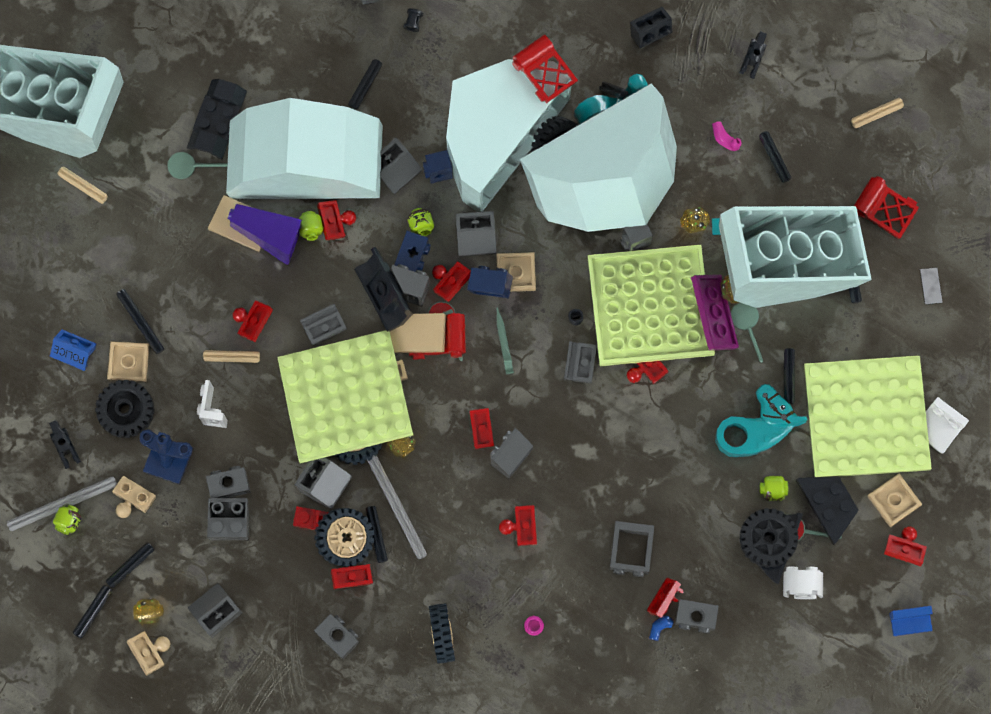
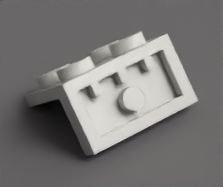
M206 380L205 385L201 386L200 396L203 397L202 403L198 404L197 415H199L203 425L227 428L228 420L224 413H221L219 409L211 408L214 387L210 380Z
M939 397L934 400L926 411L929 445L943 454L958 433L969 422L967 418Z

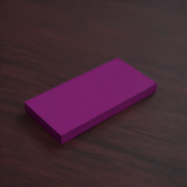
M722 275L692 276L691 280L708 350H733L739 348L726 292L724 291L725 288L722 289Z

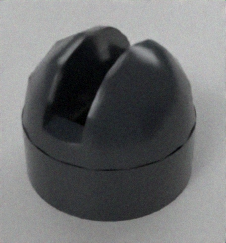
M579 309L571 310L568 314L569 322L574 326L580 325L584 319L583 312Z

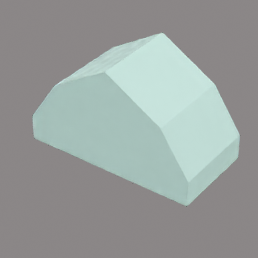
M0 45V130L25 141L77 158L96 152L124 83L119 67L105 57Z
M511 59L453 80L446 135L447 151L461 199L477 212H483L521 163L520 159L526 156L533 148L531 144L535 142V139H533L534 134L538 135L536 130L538 128L542 129L541 124L543 122L547 123L546 120L548 118L557 117L571 97V87H569L550 102L546 103L545 100L541 102L535 94L536 88L521 70L517 71L514 68L513 60ZM548 61L547 67L558 69V64L554 61ZM535 69L531 74L535 79L542 80L544 70ZM546 71L545 81L556 82L557 73ZM559 74L558 83L567 84L571 81L567 74ZM544 84V92L549 97L554 93L555 86Z
M651 83L520 160L536 205L547 221L589 232L646 225L674 182L677 145L663 96Z
M287 98L246 108L230 120L226 193L232 199L380 198V151L382 150L383 125L379 118L345 106L295 98Z
M856 206L733 207L720 215L719 229L734 301L759 308L816 298L857 287L872 280Z

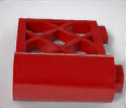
M542 35L513 56L512 64L517 71L521 70L536 88L535 94L541 102L544 100L546 103L550 102L578 81L546 35ZM553 56L558 62V69L547 67L548 60ZM535 69L544 70L543 79H535L531 72ZM546 71L557 73L556 82L545 81ZM559 74H567L571 81L567 84L558 83ZM544 84L555 86L554 93L549 97L544 92Z
M879 176L871 177L854 204L858 216L868 219L897 239H900L919 209L916 206L918 202L910 197L905 199L888 188L883 178ZM887 194L894 197L896 205H886L885 198ZM906 205L911 208L910 215L902 216L900 206ZM896 207L899 217L890 219L888 209ZM884 210L886 220L879 221L874 216L877 211ZM900 220L901 230L899 233L892 229L891 222Z
M460 313L446 315L444 352L409 353V356L413 357V360L425 359L427 355L450 354L452 358L462 357V354L466 353L465 315Z

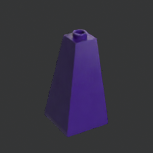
M236 204L234 209H230L228 215L230 227L259 245L284 264L289 265L300 235L299 230L302 220Z

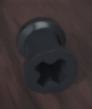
M409 8L407 10V21L403 27L408 31L419 32L420 18L423 17L424 13L420 10Z

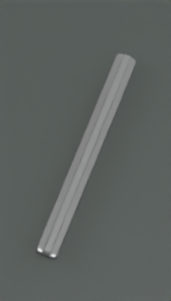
M373 455L372 460L368 461L415 555L418 559H422L427 556V553L377 455Z
M109 477L7 521V526L10 531H14L56 513L60 507L73 506L115 488L117 482L114 477Z

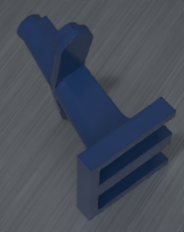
M148 429L142 431L140 442L151 449L143 472L180 485L193 447L187 442L172 441L171 436L159 432L156 435Z

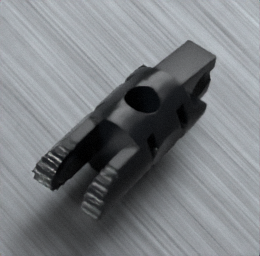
M760 31L756 39H751L739 73L744 74L747 66L751 65L753 68L750 72V78L755 79L767 46L764 44L767 36L766 33Z
M56 420L50 422L49 424L53 431L50 437L65 469L70 468L69 461L65 455L71 453L74 461L77 464L80 463L81 460L66 428L61 429Z

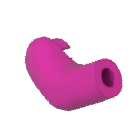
M722 122L713 123L715 140L731 151L739 150L742 144L739 138L734 139L727 134Z

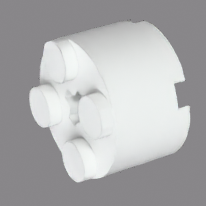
M786 567L783 578V596L789 598V594H792L794 599H816V595L822 598L823 573L818 570V567H806V570H798V567Z

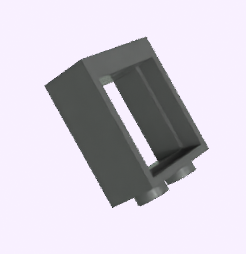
M615 521L609 570H613L615 574L622 575L625 572H632L633 576L644 577L645 574H648L654 526ZM619 532L648 536L644 566L616 563Z

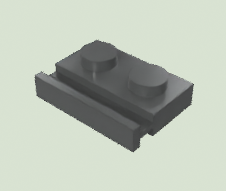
M335 304L300 320L312 346L347 330Z
M569 341L564 380L592 384L597 345Z

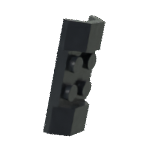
M213 79L193 126L187 149L201 150L222 160L229 143L230 120L240 113L247 90L222 79Z
M372 247L373 255L371 258L357 266L354 270L388 332L404 325L413 313L402 296L403 292L387 262L384 261L380 251L376 247Z

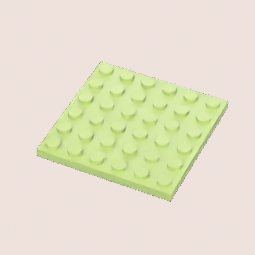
M701 245L588 255L600 366L715 355L714 350H708L691 277L694 275H705Z
M385 330L277 357L300 463L413 436L390 331L387 332Z
M920 356L804 364L814 477H841L927 471L932 469Z

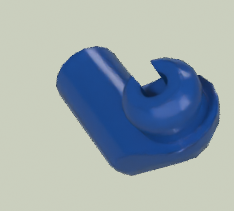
M663 616L655 620L652 624L649 639L659 641L661 630L671 628L674 624L673 619L669 618V616Z

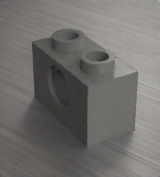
M648 224L624 227L621 239L624 250L637 251L651 245L653 235Z
M233 466L229 468V471L222 472L217 470L206 476L211 498H231L251 493L244 467ZM227 478L233 479V484L230 487L223 486V482Z
M679 599L675 625H679V629L690 630L692 627L698 628V632L710 633V631L715 630L719 606ZM693 612H698L701 615L702 619L700 622L692 620L691 614Z
M330 614L314 632L344 660L359 644L357 640L359 636L351 628L347 630L343 626L345 622L338 615L333 617ZM340 630L344 634L343 638L338 641L334 640L333 633Z

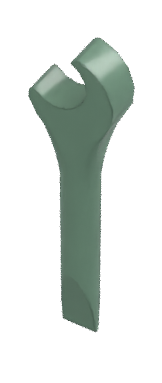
M497 307L496 325L507 375L514 373L504 322Z

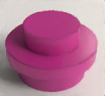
M530 616L526 619L524 628L529 635L536 636L543 631L544 623L541 618Z

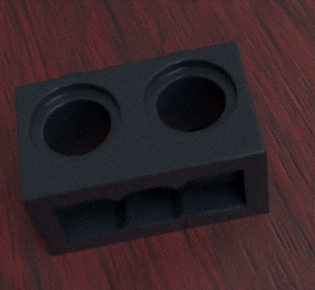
M663 7L655 9L630 22L631 37L640 48L645 47L673 33L672 18Z

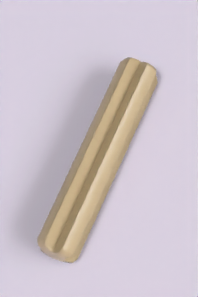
M901 98L892 100L852 118V126L854 128L861 127L903 108L904 103Z
M61 167L58 171V175L101 204L107 200L108 196L106 193L69 169Z
M205 350L203 352V360L258 363L260 361V353L254 351Z

